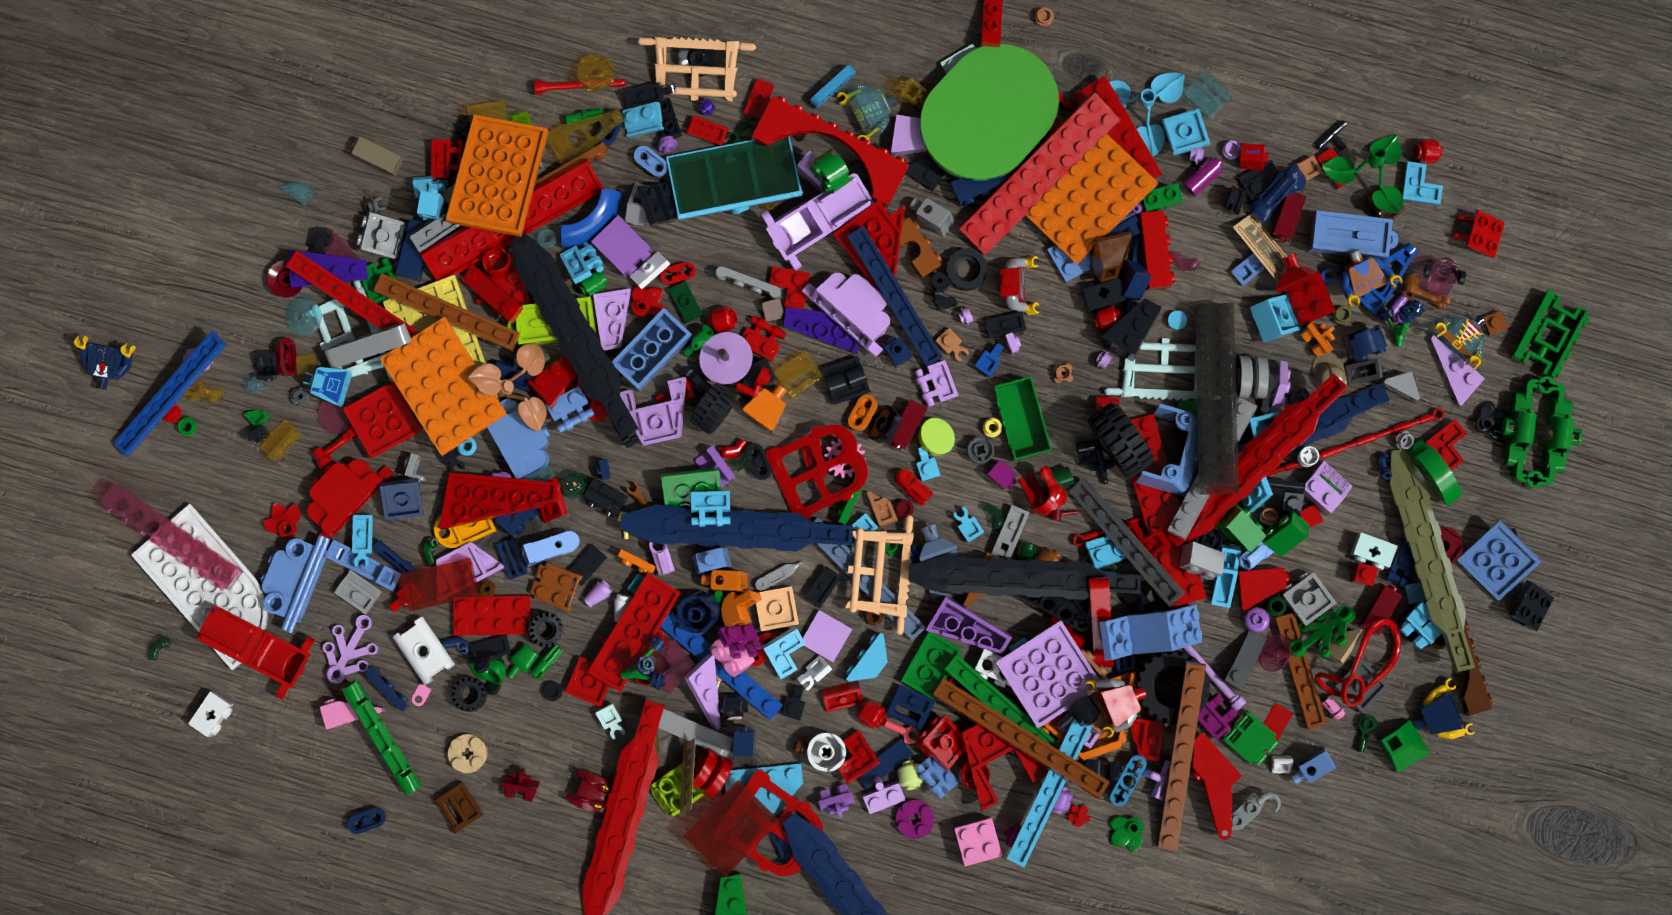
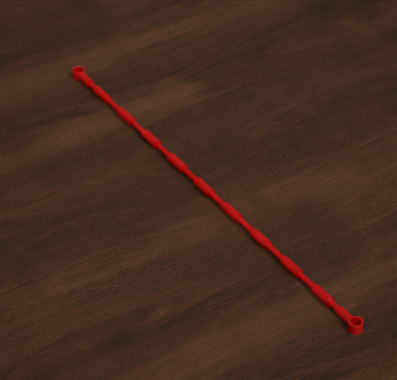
M1437 408L1432 413L1420 416L1416 420H1409L1392 426L1391 429L1363 436L1351 443L1323 450L1319 453V458H1327L1356 445L1361 446L1377 440L1376 438L1412 428V426L1419 423L1424 424L1432 420H1441L1444 417V411ZM1436 411L1441 413L1440 418L1435 416ZM1297 460L1286 463L1284 466L1276 468L1273 472H1269L1266 478L1285 470L1290 471L1301 467ZM1184 500L1179 501L1180 506ZM1142 514L1137 518L1125 521V525L1128 526L1140 521L1144 522ZM1100 530L1084 535L1078 534L1073 537L1072 542L1075 546H1081L1084 542L1096 539L1098 536L1105 534V532ZM1076 537L1082 539L1081 544L1075 542Z

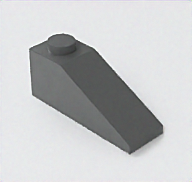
M1248 631L1222 681L1238 690H1242L1266 639L1254 632Z

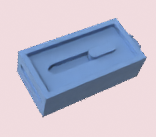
M1317 210L1312 216L1309 252L1349 256V252L1359 249L1362 257L1368 255L1385 260L1389 257L1390 250L1397 246L1398 235L1392 231L1393 219Z

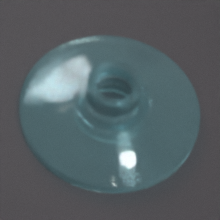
M298 298L287 308L286 323L288 328L297 335H311L321 324L322 313L320 307L312 299ZM300 313H302L303 318L301 320L299 319Z

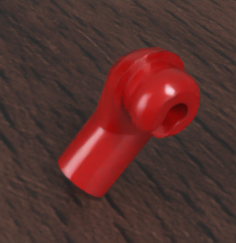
M740 438L735 446H721L719 453L726 459L736 458L741 454L747 443Z

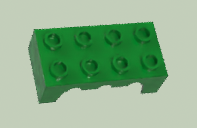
M1032 377L994 386L993 391L1013 462L1051 452V444Z

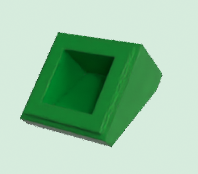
M1178 400L1177 409L1188 411L1197 418L1199 401Z

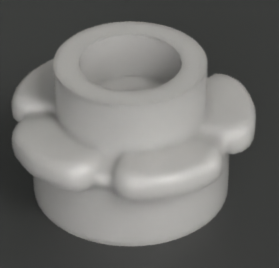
M1402 431L1396 436V446L1399 449H1409L1414 443L1413 436L1408 431Z

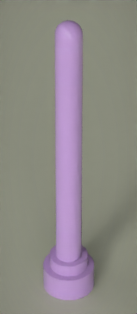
M1192 646L1183 648L1200 663L1206 664L1208 677L1230 700V707L1235 712L1246 703L1242 696L1239 697L1238 694L1235 695Z

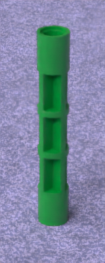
M354 680L341 689L343 695L359 718L403 793L408 795L420 788L422 784L406 761L359 681Z

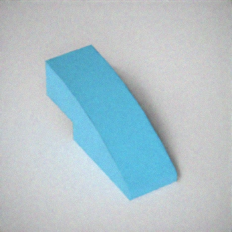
M1222 544L1220 552L1225 553L1223 573L1214 579L1211 605L1230 608L1238 575L1237 569L1241 548Z

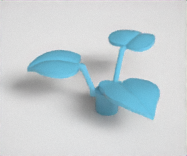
M1161 74L1154 78L1151 83V89H1145L1141 95L1138 94L1129 99L1131 89L1128 84L1119 80L1110 81L1125 108L1127 102L1139 100L1140 105L1147 109L1146 127L1141 126L1137 130L1152 156L1157 155L1162 149L1165 136L1160 125H1149L1151 107L1158 96L1164 103L1176 102L1183 92L1184 74Z

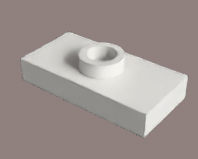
M657 252L630 277L643 289L667 268L670 263L663 255Z

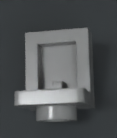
M411 453L410 457L406 458L404 468H406L405 476L409 477V479L418 478L420 484V481H426L425 477L416 475L421 456Z

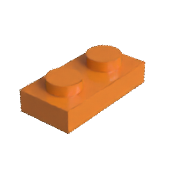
M622 549L618 555L622 558L620 562L630 567L634 564L639 567L638 571L646 575L649 572L654 574L656 566Z

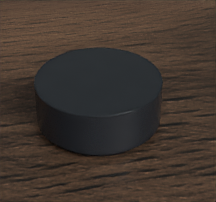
M549 682L544 686L543 695L547 700L557 701L562 697L563 688L559 683Z

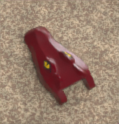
M577 769L576 775L583 778L576 796L567 794L565 800L582 810L605 814L607 799L613 788L612 782L599 774Z

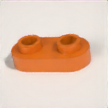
M862 395L848 418V424L853 430L863 431L872 419L878 407L877 400L872 395ZM868 403H871V406L869 408H866V405ZM861 419L862 423L857 425V421Z

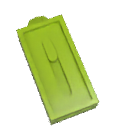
M591 297L576 298L583 315L596 333ZM537 304L522 305L524 308L514 323L508 322V328L514 330V324L516 323V331L520 333L518 338L520 347L526 344L542 345L558 342L550 326L545 323L541 316V311Z

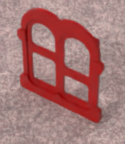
M837 424L824 427L816 426L812 428L810 434L782 448L774 447L766 451L767 459L792 513H799L809 520L811 514L840 500L848 501L852 499L853 494L864 486L868 477V466L864 457L857 451V441L849 429ZM826 435H835L841 441L842 450L837 457L825 461L817 446V440ZM804 446H809L817 466L795 478H791L783 463V457ZM842 463L852 466L855 471L854 482L850 486L830 494L823 481L822 473ZM813 478L822 495V499L808 507H804L796 491V486Z
M758 769L715 829L713 836L723 843L729 842L756 861L760 870L770 871L778 876H790L802 869V866L795 859L793 852L792 858L788 863L777 865L756 850L757 846L769 831L790 845L787 834L783 830V822L794 811L802 813L809 819L810 824L822 831L823 825L819 816L811 810V805L808 802H800L770 781V776L766 772ZM761 787L766 788L787 803V808L775 823L766 819L749 805ZM743 813L761 825V828L749 844H746L731 833L732 827Z

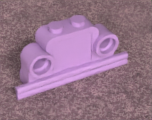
M834 273L817 289L809 283L802 290L806 296L875 358L881 353L883 349L875 341L884 335L890 324L889 316L883 312L887 301L880 291L870 285L867 279L854 274L847 280L843 274Z

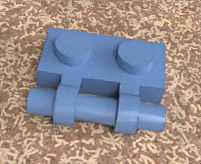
M580 386L559 396L553 409L547 403L545 404L554 421L562 418L564 423L557 426L560 432L567 429L569 431L573 429L574 425L582 421L586 422L589 420V417L595 415L592 408L586 411L583 410L582 407L589 403ZM577 410L579 415L569 419L567 415Z
M933 757L927 758L915 768L920 774L921 780H925L931 788L932 794H936L939 799L944 797L946 793L959 783L950 769L945 771Z

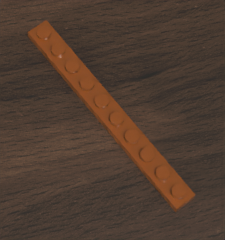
M1186 661L1157 844L1159 849L1174 851L1178 849L1206 664Z
M944 678L933 693V697L1095 798L1100 799L1110 782Z

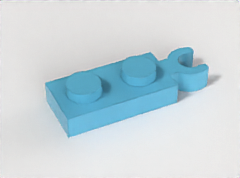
M353 515L352 554H358L354 560V565L358 568L359 561L364 560L365 566L368 568L370 562L366 556L367 554H372L373 515Z

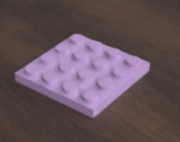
M1059 621L995 662L1037 728L1068 710L1081 697L1089 696L1098 690L1096 689L1091 693L1086 691L1093 689V685L1085 683L1090 679L1097 682L1099 678L1062 621Z

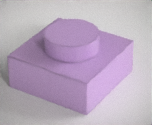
M1013 332L1005 335L1004 338L1010 354L1018 353L1019 347H1021L1018 336L1014 337Z

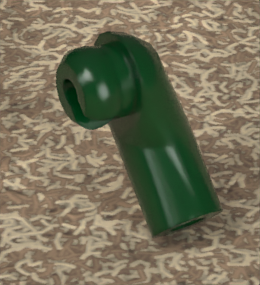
M429 538L422 548L427 567L436 564L433 555L439 545V541L436 538Z

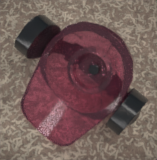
M1441 257L1425 264L1423 277L1429 278L1428 291L1430 293L1444 296L1450 293L1456 280L1459 285H1464L1466 271L1459 270L1457 263L1451 258Z

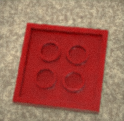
M394 381L343 408L371 460L422 432Z

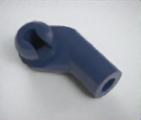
M1383 452L1377 456L1378 468L1383 478L1389 480L1392 478V472L1386 462L1390 461V457L1386 452Z

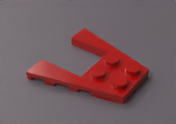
M978 724L961 733L981 811L999 802L981 769L982 766L1014 749L1032 783L1045 777L1048 773V770L1041 763Z

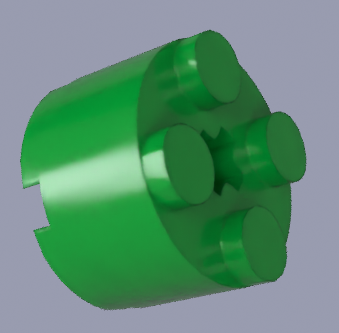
M829 149L811 162L812 167L809 168L815 178L818 177L822 182L820 185L826 194L829 192L834 194L853 180L852 176L848 178L847 173L850 171L840 156L832 154L833 149Z

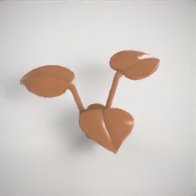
M526 344L517 350L516 362L523 369L508 380H500L501 371L493 364H484L472 371L467 379L484 395L494 396L497 394L499 398L506 396L508 399L523 400L524 402L519 403L517 406L519 417L530 429L536 432L541 430L547 414L544 403L536 397L528 400L526 397L511 394L514 389L512 381L526 371L530 376H536L543 370L545 358L542 349L537 344Z

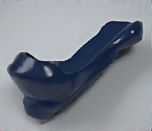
M1290 165L1279 169L1270 185L1258 198L1250 203L1249 209L1258 222L1266 223L1269 221L1274 208L1286 196L1305 188L1306 177L1298 166Z

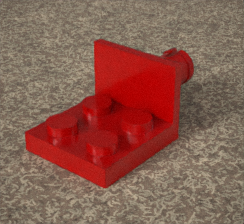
M1296 253L1281 259L1286 273L1282 274L1276 290L1277 293L1286 291L1299 326H1304L1336 312L1320 272L1307 266L1301 267Z

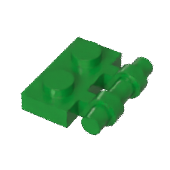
M388 258L381 260L383 267L378 269L376 263L368 265L369 280L362 281L369 299L377 304L389 299L373 291L381 273L397 280L394 274V266L390 264Z

